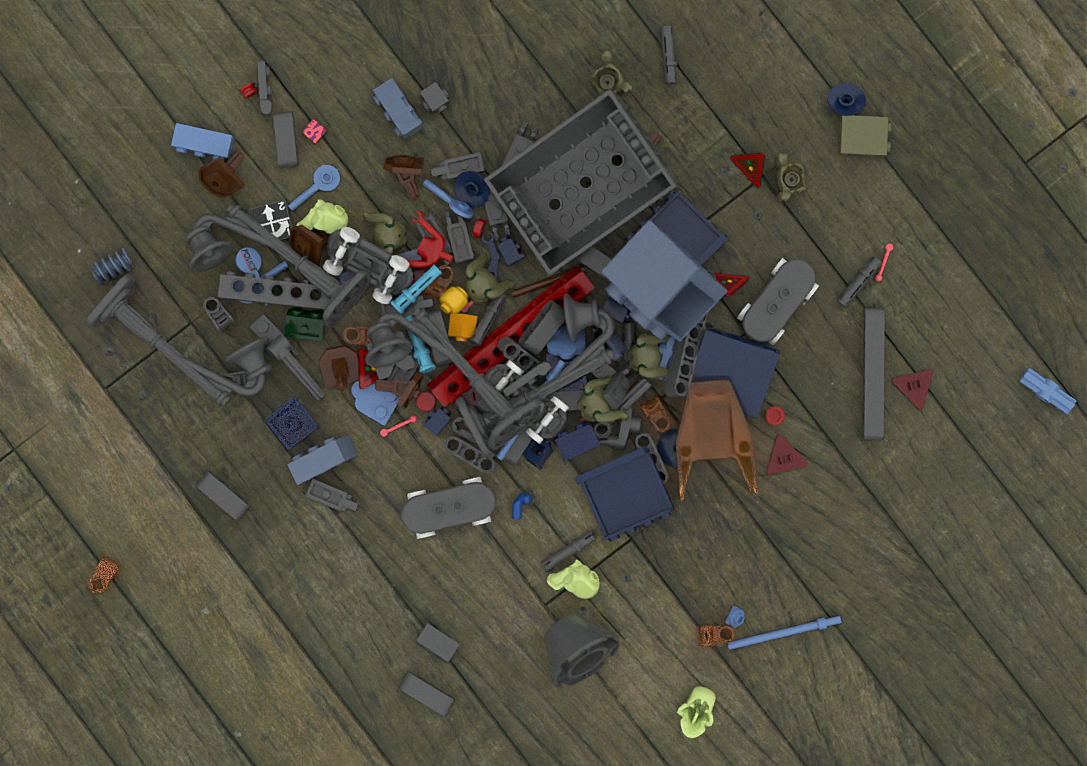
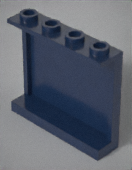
M680 190L677 193L673 191L667 196L666 200L668 202L663 207L658 205L653 210L654 216L650 221L675 240L702 266L728 238L723 233L721 234L681 194ZM645 218L639 224V227L642 228L649 220ZM631 232L626 237L627 243L636 235L634 232Z
M706 326L687 397L692 400H704L710 406H722L729 412H741L747 418H758L780 355V350Z
M647 445L575 477L577 485L581 483L604 535L601 538L602 541L609 539V542L620 538V533H632L637 530L636 526L643 524V527L654 523L653 519L660 517L662 520L671 516L670 512L675 509Z

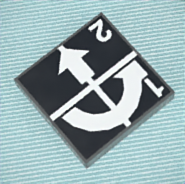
M286 200L248 209L250 217L282 241L290 238V231L293 226ZM257 242L258 247L263 246V244Z

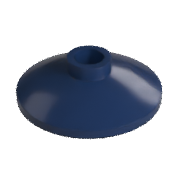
M841 83L829 91L827 101L831 110L836 114L854 116L864 109L866 97L858 86L850 83Z
M464 171L459 174L454 182V190L458 199L470 207L482 206L490 195L489 186L484 181L485 178L474 171Z
M673 429L661 436L657 445V451L661 460L666 465L682 467L693 459L696 446L694 439L689 433L684 430ZM678 444L680 446L679 452L673 450L674 445Z

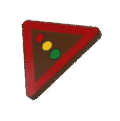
M765 153L732 155L730 159L756 188H759L762 181Z

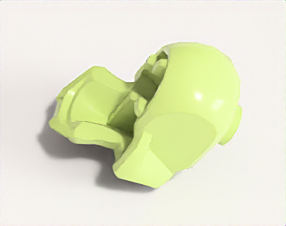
M318 199L316 205L296 226L304 225L309 230L316 228L331 234L335 230L347 227L348 215L341 206Z
M575 560L574 564L557 573L549 574L547 577V583L553 589L559 590L564 586L569 592H572L581 599L592 598L599 590L598 575L579 560Z
M702 686L694 687L686 703L679 707L677 713L683 717L680 722L685 736L696 738L705 731V726H712V709L716 699L715 693L712 690Z

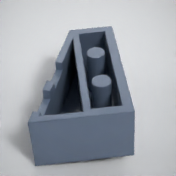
M393 78L373 90L375 94L373 96L374 101L378 107L380 105L383 106L385 109L383 114L388 122L393 121L396 126L393 130L399 138L403 137L406 141L424 129L423 123L417 117Z
M349 435L336 440L332 437L324 441V446L319 448L316 445L308 449L309 453L305 456L301 453L293 457V462L287 465L296 484L305 483L341 465L347 460L359 456Z

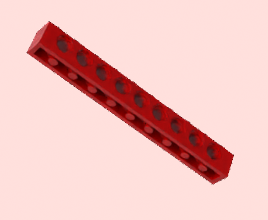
M576 265L484 338L480 347L474 346L463 357L476 372L484 374L485 377L492 367L500 365L506 359L500 350L493 352L498 347V342L501 338L515 335L513 340L519 344L520 337L527 329H523L526 323L531 324L547 302L560 299L557 304L564 308L565 294H569L577 302L582 297L588 296L595 287ZM571 287H575L571 293H568ZM481 359H485L482 364H478ZM454 363L426 384L444 407L452 404L459 395L471 388L469 379L463 376L462 371ZM451 383H455L452 388H448Z

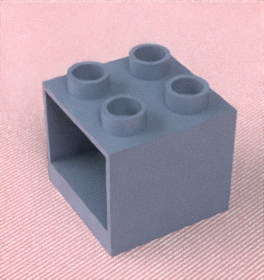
M650 220L601 271L612 282L605 290L618 303L624 304L631 311L630 315L646 330L649 329L660 340H663L667 334H670L681 342L727 292L683 247Z

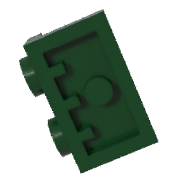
M299 307L288 309L285 321V337L323 341L324 322L323 313L320 310L307 311Z

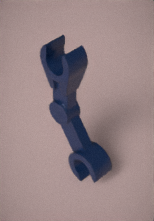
M489 232L492 237L491 240L485 241L482 235V241L487 244L492 258L487 270L490 273H494L497 279V263L500 255L493 243L494 235Z

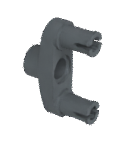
M633 404L624 411L628 417L625 420H621L618 436L608 435L602 438L608 440H599V445L616 447V449L624 450L630 434L641 433L643 418L633 416Z

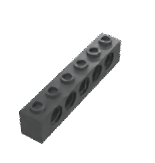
M225 271V274H220L218 298L317 310H325L331 299L308 280L294 283V279L282 278V281H276L275 277L263 276V279L255 278L256 275L244 273V277L236 276V272ZM237 281L244 284V289L240 292L233 289V285ZM255 284H261L264 290L262 293L256 294L253 292L252 287ZM274 286H280L283 289V293L280 296L272 294L271 290ZM299 288L302 291L301 297L293 298L291 290ZM318 290L321 293V298L316 301L312 300L310 297L311 291Z

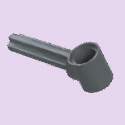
M279 335L265 348L266 351L276 361L282 360L317 401L325 395L324 391L290 353L291 345Z
M642 378L626 394L619 407L614 410L626 411L651 386L650 381ZM593 421L594 434L599 438L607 437L614 426V421L606 423ZM600 424H604V425H605V426L602 427V428L597 427V426L600 425Z

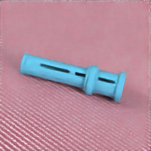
M433 264L409 289H403L402 294L395 300L390 301V303L400 314H403V310L411 303H415L416 297L442 272Z
M412 316L405 317L409 321L414 319ZM407 330L415 351L414 359H417L420 367V374L434 370L436 365L432 363L429 355L431 353L430 350L426 348L420 338Z

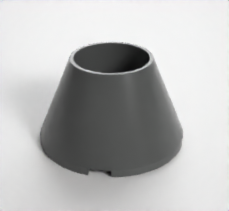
M578 613L570 614L560 619L550 627L544 636L552 679L559 688L562 687V684H566L567 687L575 685L593 675L605 665L604 660L609 655L611 657L615 655L620 646V641L615 635Z

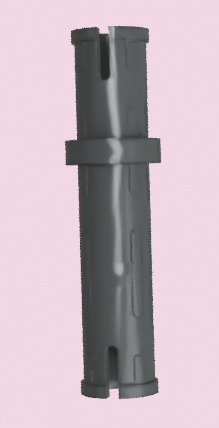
M672 26L660 27L663 51L662 68H664L666 85L677 84V62L674 56Z
M872 256L864 268L859 270V274L837 301L846 308L865 283L873 278L872 275L882 265V262Z
M502 294L498 298L492 299L489 306H486L484 316L469 340L471 344L477 347L481 346L493 321L500 314L499 311L506 300L505 295Z
M589 530L578 539H572L570 544L541 562L548 572L575 553L582 552L584 547L595 542L596 539Z

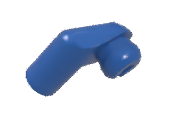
M520 493L513 501L512 519L519 520L522 518V506L532 501L530 494Z

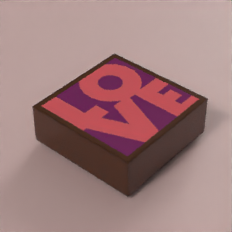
M314 118L301 131L315 145L328 132Z

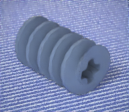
M121 248V255L114 251L115 258L108 254V261L101 258V265L94 261L95 268L90 266L95 279L100 285L104 284L103 278L109 282L111 280L110 275L113 278H117V272L123 275L124 268L127 271H131V265L134 267L129 254L124 248Z

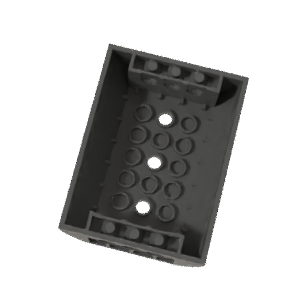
M610 89L484 179L549 275L677 186L672 170L624 101ZM615 155H620L623 159L620 166L613 164L612 160ZM584 177L591 179V186L588 188H584L581 184ZM553 199L560 201V207L557 210L551 208L550 203Z

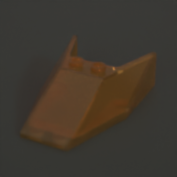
M720 380L691 383L676 439L679 500H684L691 466L695 460L729 457L737 460L751 494H758L753 435L730 381Z

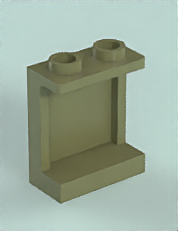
M842 115L840 117L839 156L868 155L885 158L887 153H890L891 146L890 142L887 141L888 134H891V123L888 122V117Z

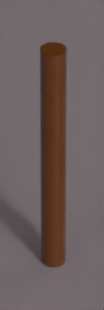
M584 265L579 266L583 273H585L586 270ZM568 271L512 290V294L516 298L552 285Z

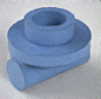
M732 606L725 623L732 627L740 626L744 622V611Z

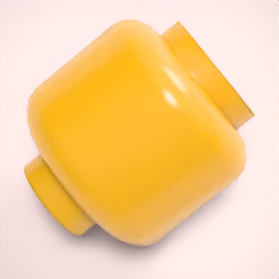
M451 286L440 296V308L446 314H458L468 304L467 293L459 286Z

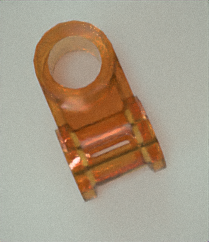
M442 265L438 269L440 271L449 269L451 272L450 277L442 279L441 275H439L426 288L424 293L439 299V302L441 295L449 289L455 276L454 270L448 265Z
M350 326L346 328L343 333L345 341L348 344L367 346L368 343L372 342L366 335L370 327ZM350 330H354L358 334L357 338L353 341L347 339V333Z
M657 395L651 401L645 404L641 403L640 407L655 431L658 433L668 431L670 419ZM664 419L667 422V427L659 429L656 425L657 420Z
M103 556L89 580L88 587L93 593L105 592L120 570L121 565ZM101 580L102 588L95 589L96 584L94 582Z
M725 624L697 627V630L700 632L701 641L699 646L729 643L735 636L733 628ZM725 628L731 631V636L728 639L720 636V632Z

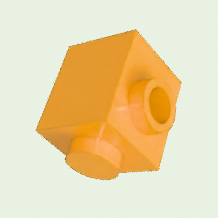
M450 313L448 336L456 337L455 341L467 342V339H471L476 330L477 316Z

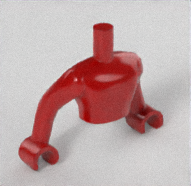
M415 211L420 215L419 220L412 218V221L418 222L432 237L424 236L418 247L417 254L424 260H407L409 266L412 268H431L433 264H437L440 258L451 263L454 256L443 251L446 242L445 238L424 219L425 216L422 211Z

